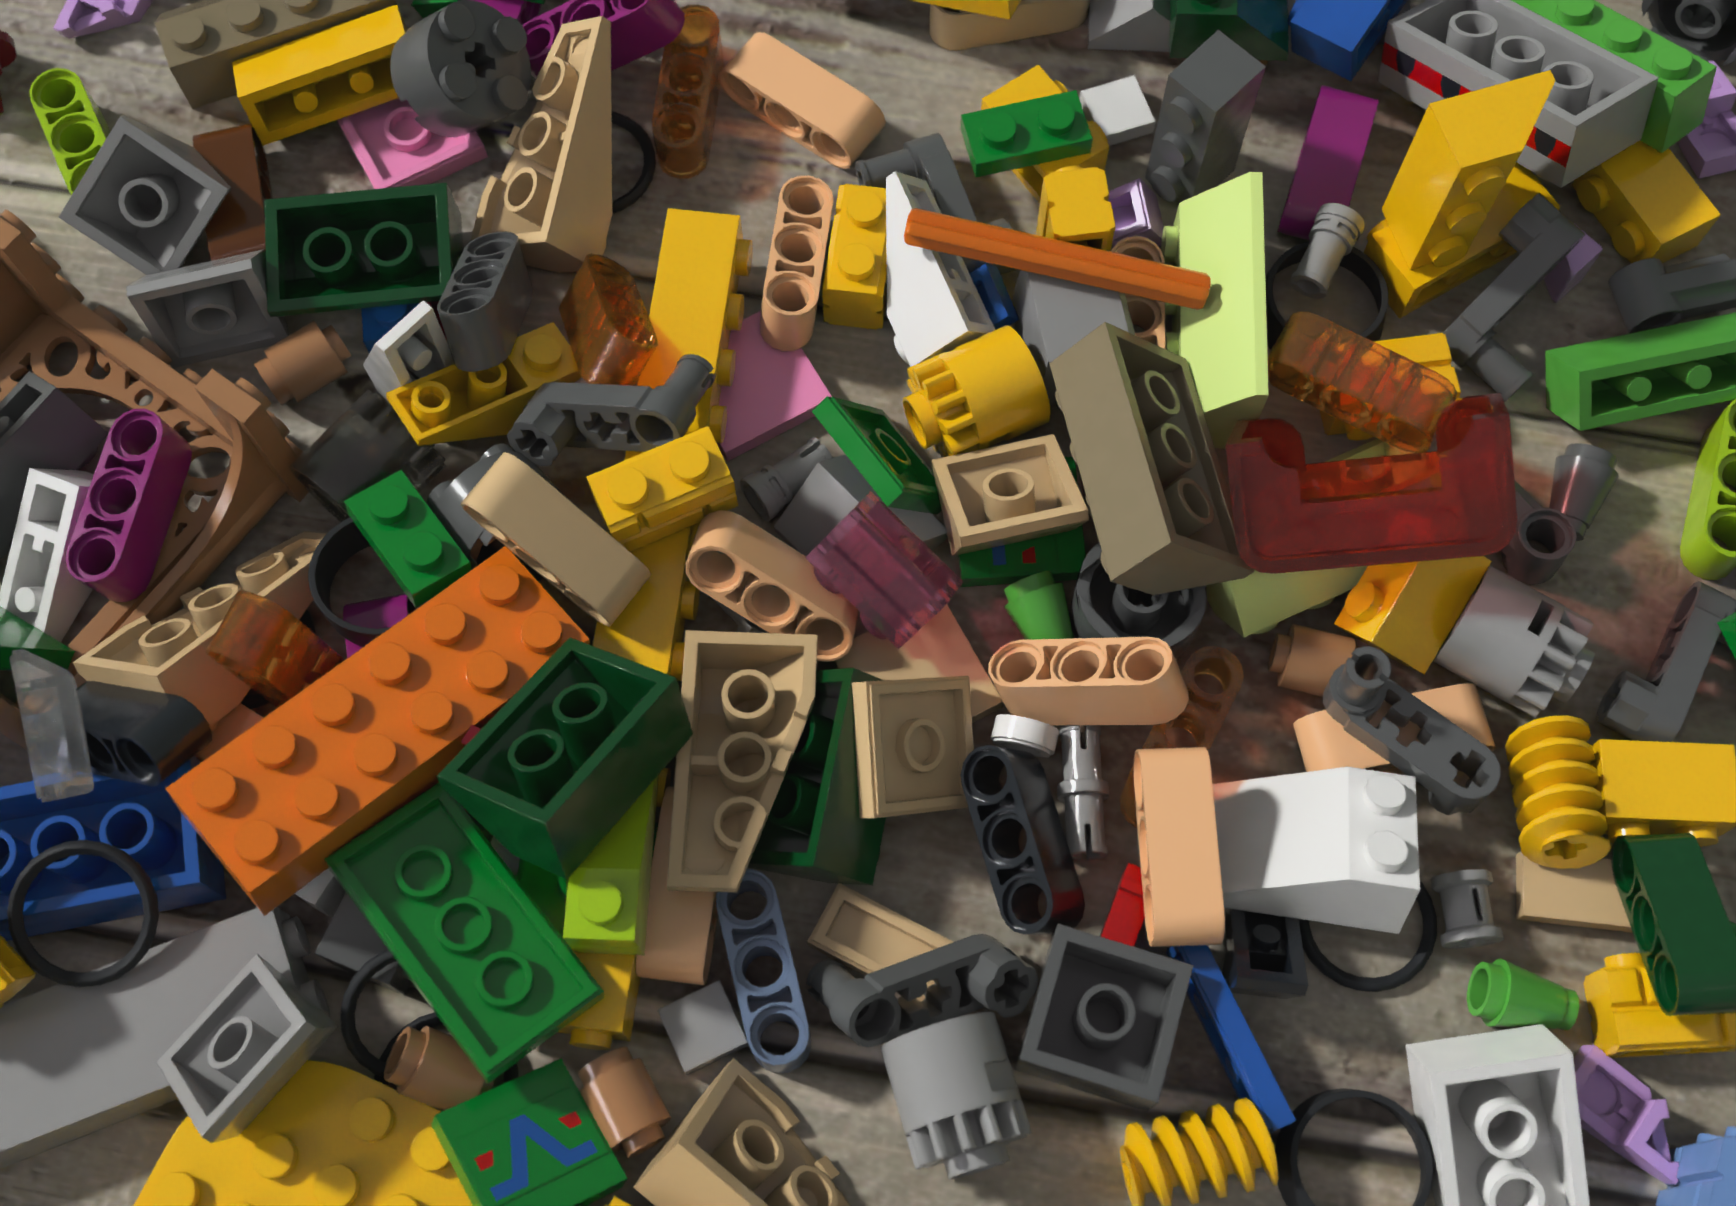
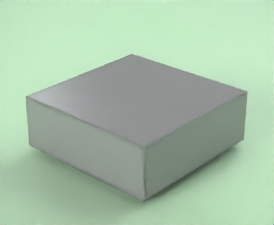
M720 980L657 1010L686 1075L749 1046Z

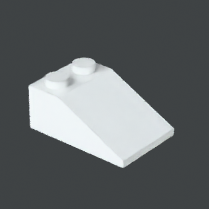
M1341 767L1213 784L1224 908L1395 934L1400 933L1420 891L1415 776L1354 767Z
M1543 1024L1406 1044L1416 1122L1421 1127L1428 1141L1433 1160L1431 1188L1435 1206H1590L1573 1052Z

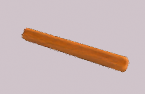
M919 208L911 209L904 232V242L911 246L1196 310L1203 308L1210 291L1211 278L1207 273Z

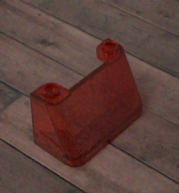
M1501 393L1463 397L1452 401L1443 408L1436 424L1437 451L1306 464L1301 433L1293 424L1281 418L1270 417L1237 421L1226 443V455L1235 540L1240 557L1249 567L1258 572L1276 574L1477 557L1500 551L1509 544L1516 532L1517 526L1510 415Z

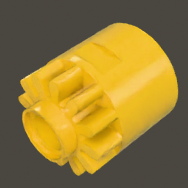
M1008 325L961 344L949 352H943L907 368L910 379L906 381L913 394L904 397L902 400L906 418L919 444L924 449L933 446L935 451H940L942 458L988 448L998 442L1013 439L1040 427L1050 420L1049 398L1039 368L1021 336Z

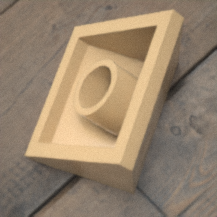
M1054 434L932 460L933 473L952 556L1072 531L1089 520L1088 508Z

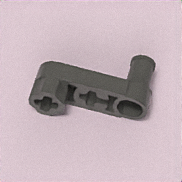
M940 133L904 142L902 150L864 161H855L859 185L886 188V177L897 171L927 181L942 214L978 222L950 152ZM1004 218L985 223L1012 229L1010 223L1006 222ZM962 257L969 273L987 263ZM987 263L996 266L1000 275L1018 270Z
M1540 193L1528 201L1499 233V236L1513 247L1519 255L1443 332V334H1446L1452 361L1459 368L1467 365L1477 376L1494 389L1504 402L1514 395L1530 379L1533 373L1525 369L1507 350L1493 339L1496 334L1493 329L1586 235Z
M686 354L679 359L676 368L664 385L654 389L649 386L544 383L537 389L525 405L523 412L514 422L513 427L507 434L508 441L514 451L522 453L535 465L542 467L551 466L564 447L646 452L686 434L696 417L695 407L707 389L713 385L716 375L709 373L713 370V367L706 359L699 355Z
M1700 581L1695 582L1679 602L1672 620L1668 624L1646 680L1628 671L1621 672L1600 702L1597 710L1598 723L1633 741L1672 742L1686 718L1716 641L1728 646L1717 622L1736 612V600Z
M1369 646L1355 649L1351 653L1352 657H1348L1346 663L1333 672L1324 689L1323 704L1327 713L1343 725L1344 731L1406 775L1415 776L1416 782L1428 789L1429 803L1437 811L1446 815L1458 812L1471 813L1495 790L1500 780V764L1496 755L1483 743L1389 679L1391 664L1388 657L1381 650ZM1385 700L1392 707L1383 717L1377 728H1375L1368 722L1374 718ZM1411 721L1421 728L1417 734V739L1420 742L1414 740L1406 747L1396 740L1400 733V729L1397 726L1403 728ZM1458 770L1464 772L1469 777L1465 785L1466 788L1454 781Z
M977 934L867 974L864 979L853 977L836 960H823L810 970L806 984L813 987L807 990L809 995L830 1010L832 1022L858 1045L872 1047L914 1030L957 1018L984 1007L994 1010L1003 1018L1014 1017L1025 1010L1029 999L1037 991L1038 977L1036 970L1017 957L1008 947L994 937L986 934ZM930 980L935 982V984L927 988V982ZM897 992L902 997L896 998L895 993ZM925 994V999L923 1001L919 1002L916 999Z

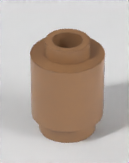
M313 320L265 349L266 357L257 361L254 365L278 402L283 405L293 398L299 403L348 373L342 361L352 355L332 325L320 330Z
M1292 624L1287 635L1276 634L1269 656L1268 671L1278 673L1277 686L1323 697L1324 689L1333 672L1345 664L1348 657H1352L1351 653L1361 646H1357L1355 639Z
M409 1026L404 1028L391 1049L384 1069V1080L396 1084L398 1094L442 1111L491 1090L494 1080L488 1084L451 1035L429 1026H425L421 1031Z
M627 1046L614 1049L596 1058L578 1072V1076L584 1086L580 1093L613 1153L623 1149L628 1159L633 1158L653 1148L665 1139L661 1127L671 1120V1116L642 1059H633Z

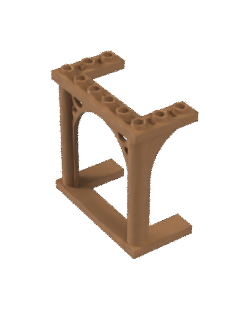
M5 209L0 214V402L19 383L16 380L29 372L27 367L31 364L35 375L54 385L63 393L98 396L114 401L130 410L145 408L156 413L178 433L182 428L186 427L190 434L199 437L189 443L192 451L191 463L197 457L211 452H220L230 456L229 466L217 476L196 478L187 473L157 564L146 590L137 598L128 602L109 600L67 646L75 651L67 672H43L15 703L0 692V733L59 771L62 766L50 763V758L36 743L31 732V723L39 715L86 682L78 674L73 662L123 626L142 616L148 618L151 625L178 612L183 606L180 596L200 587L285 492L300 503L316 484L303 466V463L308 459L298 446L286 438L290 430L280 419L267 410L271 406V402L257 387L244 378H240L233 384L214 369H211L204 378L189 368L182 375L169 366L172 362L171 358L150 339L143 336L138 342H135L125 334L128 330L125 324L108 309L98 305L92 311L81 302L85 299L84 296L70 282L57 274L61 270L60 265L42 248L32 243L36 238L35 233L20 218ZM61 343H74L78 350V357L73 370L64 376H54L51 374L49 361L53 350ZM95 355L101 368L106 373H109L103 379H94L90 376L95 364ZM146 395L153 396L150 404L139 406L142 397ZM194 494L206 497L214 496L209 502L202 497L198 509L195 512L189 510L188 502Z

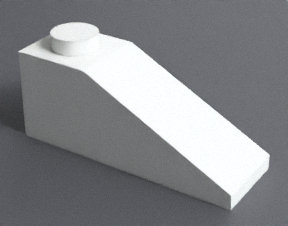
M894 171L886 177L887 316L896 334L894 336L895 348L901 358L912 367L994 331L995 328L962 257L911 246L904 242L905 227L911 209L919 208L936 213H941L927 181Z
M423 300L374 344L363 366L377 392L387 400V392L454 364L433 308Z
M29 468L1 585L0 606L61 642L92 592L91 588L70 574L65 559L68 545L94 474L79 470Z

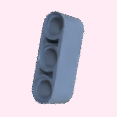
M747 869L738 892L716 893L717 912L750 1049L756 1061L765 1070L776 1074L789 1073L798 1069L807 1060L811 1050V1033L777 892L772 881L766 875L753 869ZM744 892H756L767 899V904L759 917L752 920H741L731 914L733 901ZM760 956L774 957L783 965L780 978L774 984L767 987H757L746 980L748 965ZM785 1021L798 1029L799 1039L796 1046L784 1055L767 1053L761 1047V1037L764 1030L775 1022Z

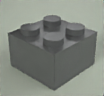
M1057 924L1050 941L1014 1070L1148 1112L1159 1102L1193 965Z

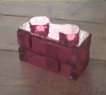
M872 491L805 557L814 566V574L825 589L834 594L842 593L860 611V618L865 628L879 639H888L898 649L944 608L963 583Z

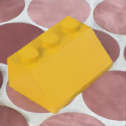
M1551 70L1429 103L1381 209L1410 270L1431 263L1436 267L1447 266L1467 254L1498 194L1506 184V180L1521 155L1556 81Z

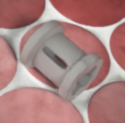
M1485 869L1460 870L1440 874L1430 879L1432 890L1440 893L1446 927V932L1440 935L1443 948L1480 947L1504 940L1503 929L1494 924L1488 886L1494 883L1492 872Z

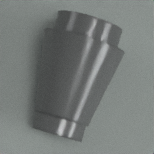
M1581 443L1568 445L1564 455L1556 458L1549 508L1562 512L1571 520L1575 526L1576 541L1584 539L1586 530L1589 529L1619 477L1615 470L1617 458L1612 453L1593 445Z

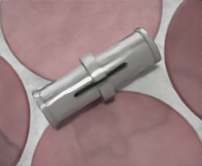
M1063 725L1059 728L1062 744L1063 782H1060L1057 786L1058 800L1064 802L1067 844L1073 860H1081V853H1085L1086 850L1087 860L1102 859L1108 856L1105 842L1103 801L1107 800L1110 796L1109 782L1102 780L1101 726L1085 725V731L1081 732L1080 743V725Z

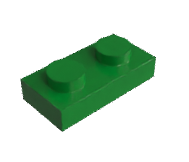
M1077 90L961 114L960 129L975 178L1091 153L1093 138Z
M402 470L344 501L348 515L415 608L432 599L472 570L470 561Z

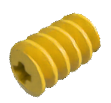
M1561 715L1532 720L1518 727L1510 734L1505 744L1507 759L1510 762L1508 767L1511 784L1514 785L1512 797L1517 808L1515 817L1518 830L1521 832L1519 836L1521 852L1530 861L1545 867L1558 869L1582 868L1606 857L1611 849L1610 840L1600 837L1608 828L1606 817L1598 812L1603 806L1601 792L1595 789L1599 783L1597 769L1591 766L1595 756L1593 746L1587 743L1591 737L1589 724L1581 718Z
M1247 1098L1234 1102L1232 1118L1220 1104L1209 1106L1205 1115V1125L1193 1110L1184 1111L1180 1114L1178 1132L1167 1117H1157L1153 1120L1151 1139L1138 1122L1126 1125L1124 1146L1120 1147V1157L1132 1206H1145L1146 1193L1153 1192L1161 1206H1172L1173 1187L1178 1186L1182 1188L1191 1205L1198 1204L1200 1202L1201 1181L1205 1180L1209 1181L1219 1199L1227 1197L1228 1175L1232 1174L1237 1176L1246 1193L1255 1191V1169L1263 1168L1273 1186H1277L1278 1167L1269 1130L1253 1102Z

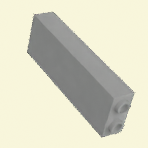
M278 907L265 916L258 908H254L150 948L135 968L119 979L102 985L75 987L58 983L4 1004L0 1009V1169L177 1100L176 1094L156 1062L256 954L269 962L322 1012L330 1017L328 1002L320 983L316 979L309 981L303 957L309 955L311 949L307 933L300 919L297 916L291 918L290 915ZM118 961L113 962V963L108 964V965H105V966L100 967V968H98V969L92 970V971H90V972L99 971V970H102V969H104V968L110 967V966L114 965L115 963H117Z

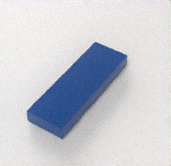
M1208 945L1169 946L1166 952L1168 958L1193 965L1186 994L1238 1099L1247 1098L1253 1102L1264 1119L1269 1133L1295 1122L1296 1119Z

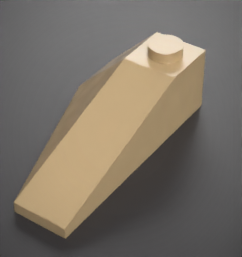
M603 16L561 25L532 87L533 96L537 99L536 105L522 128L515 125L506 143L515 149L501 179L490 176L482 193L470 241L489 233L511 232L518 236L527 266L557 273L599 270L601 259L606 249V238L612 218L611 21Z
M304 531L239 565L235 570L238 580L206 590H202L200 587L195 588L180 596L184 605L183 609L151 625L148 618L142 616L123 626L73 662L78 674L86 681L173 694L185 698L203 714L213 733L218 727V721L240 705L314 600L309 588V565L316 547L327 533Z
M686 630L681 695L693 735L676 754L667 876L668 890L738 892L815 703L818 635Z
M732 1058L664 1141L633 1187L655 1206H851L833 1182L840 1173L829 1158L825 1155L816 1160L793 1130L800 1120L788 1104L735 1058Z

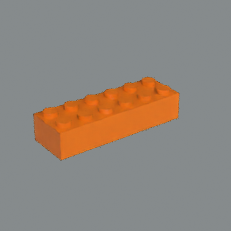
M504 546L165 789L183 816L265 916L328 869L325 858L439 783L437 775L464 748L461 741L471 725L482 729L569 637L589 645L590 639L517 557Z

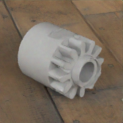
M1489 565L1432 662L1536 718L1541 709L1545 710L1551 697L1565 704L1581 684L1595 657L1594 652L1584 647L1588 641L1587 635L1594 624L1591 623V620L1566 608L1563 604Z
M994 1012L975 1013L935 1023L901 1035L881 1046L880 1049L915 1169L929 1168L944 1163L948 1179H955L984 1171L1009 1162L1010 1159L1005 1145L1009 1144V1142L1025 1138L1032 1133Z

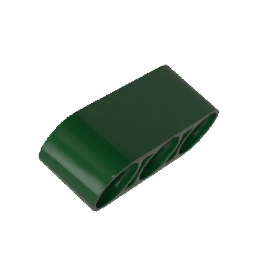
M1691 833L1618 836L1612 848L1613 876L1661 1010L1668 1016L1736 1013V936L1696 838Z

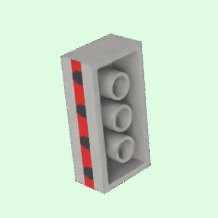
M1427 0L1388 21L1378 82L1400 94L1405 100L1427 110L1429 103L1551 70L1556 81L1517 163L1536 173L1541 179L1562 188L1641 140L1659 77L1512 0Z

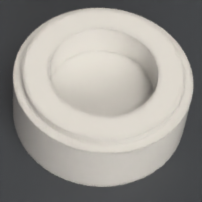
M1000 714L995 717L991 740L998 747L1030 752L1035 757H1050V755L1055 753L1059 730L1052 725L1038 720Z

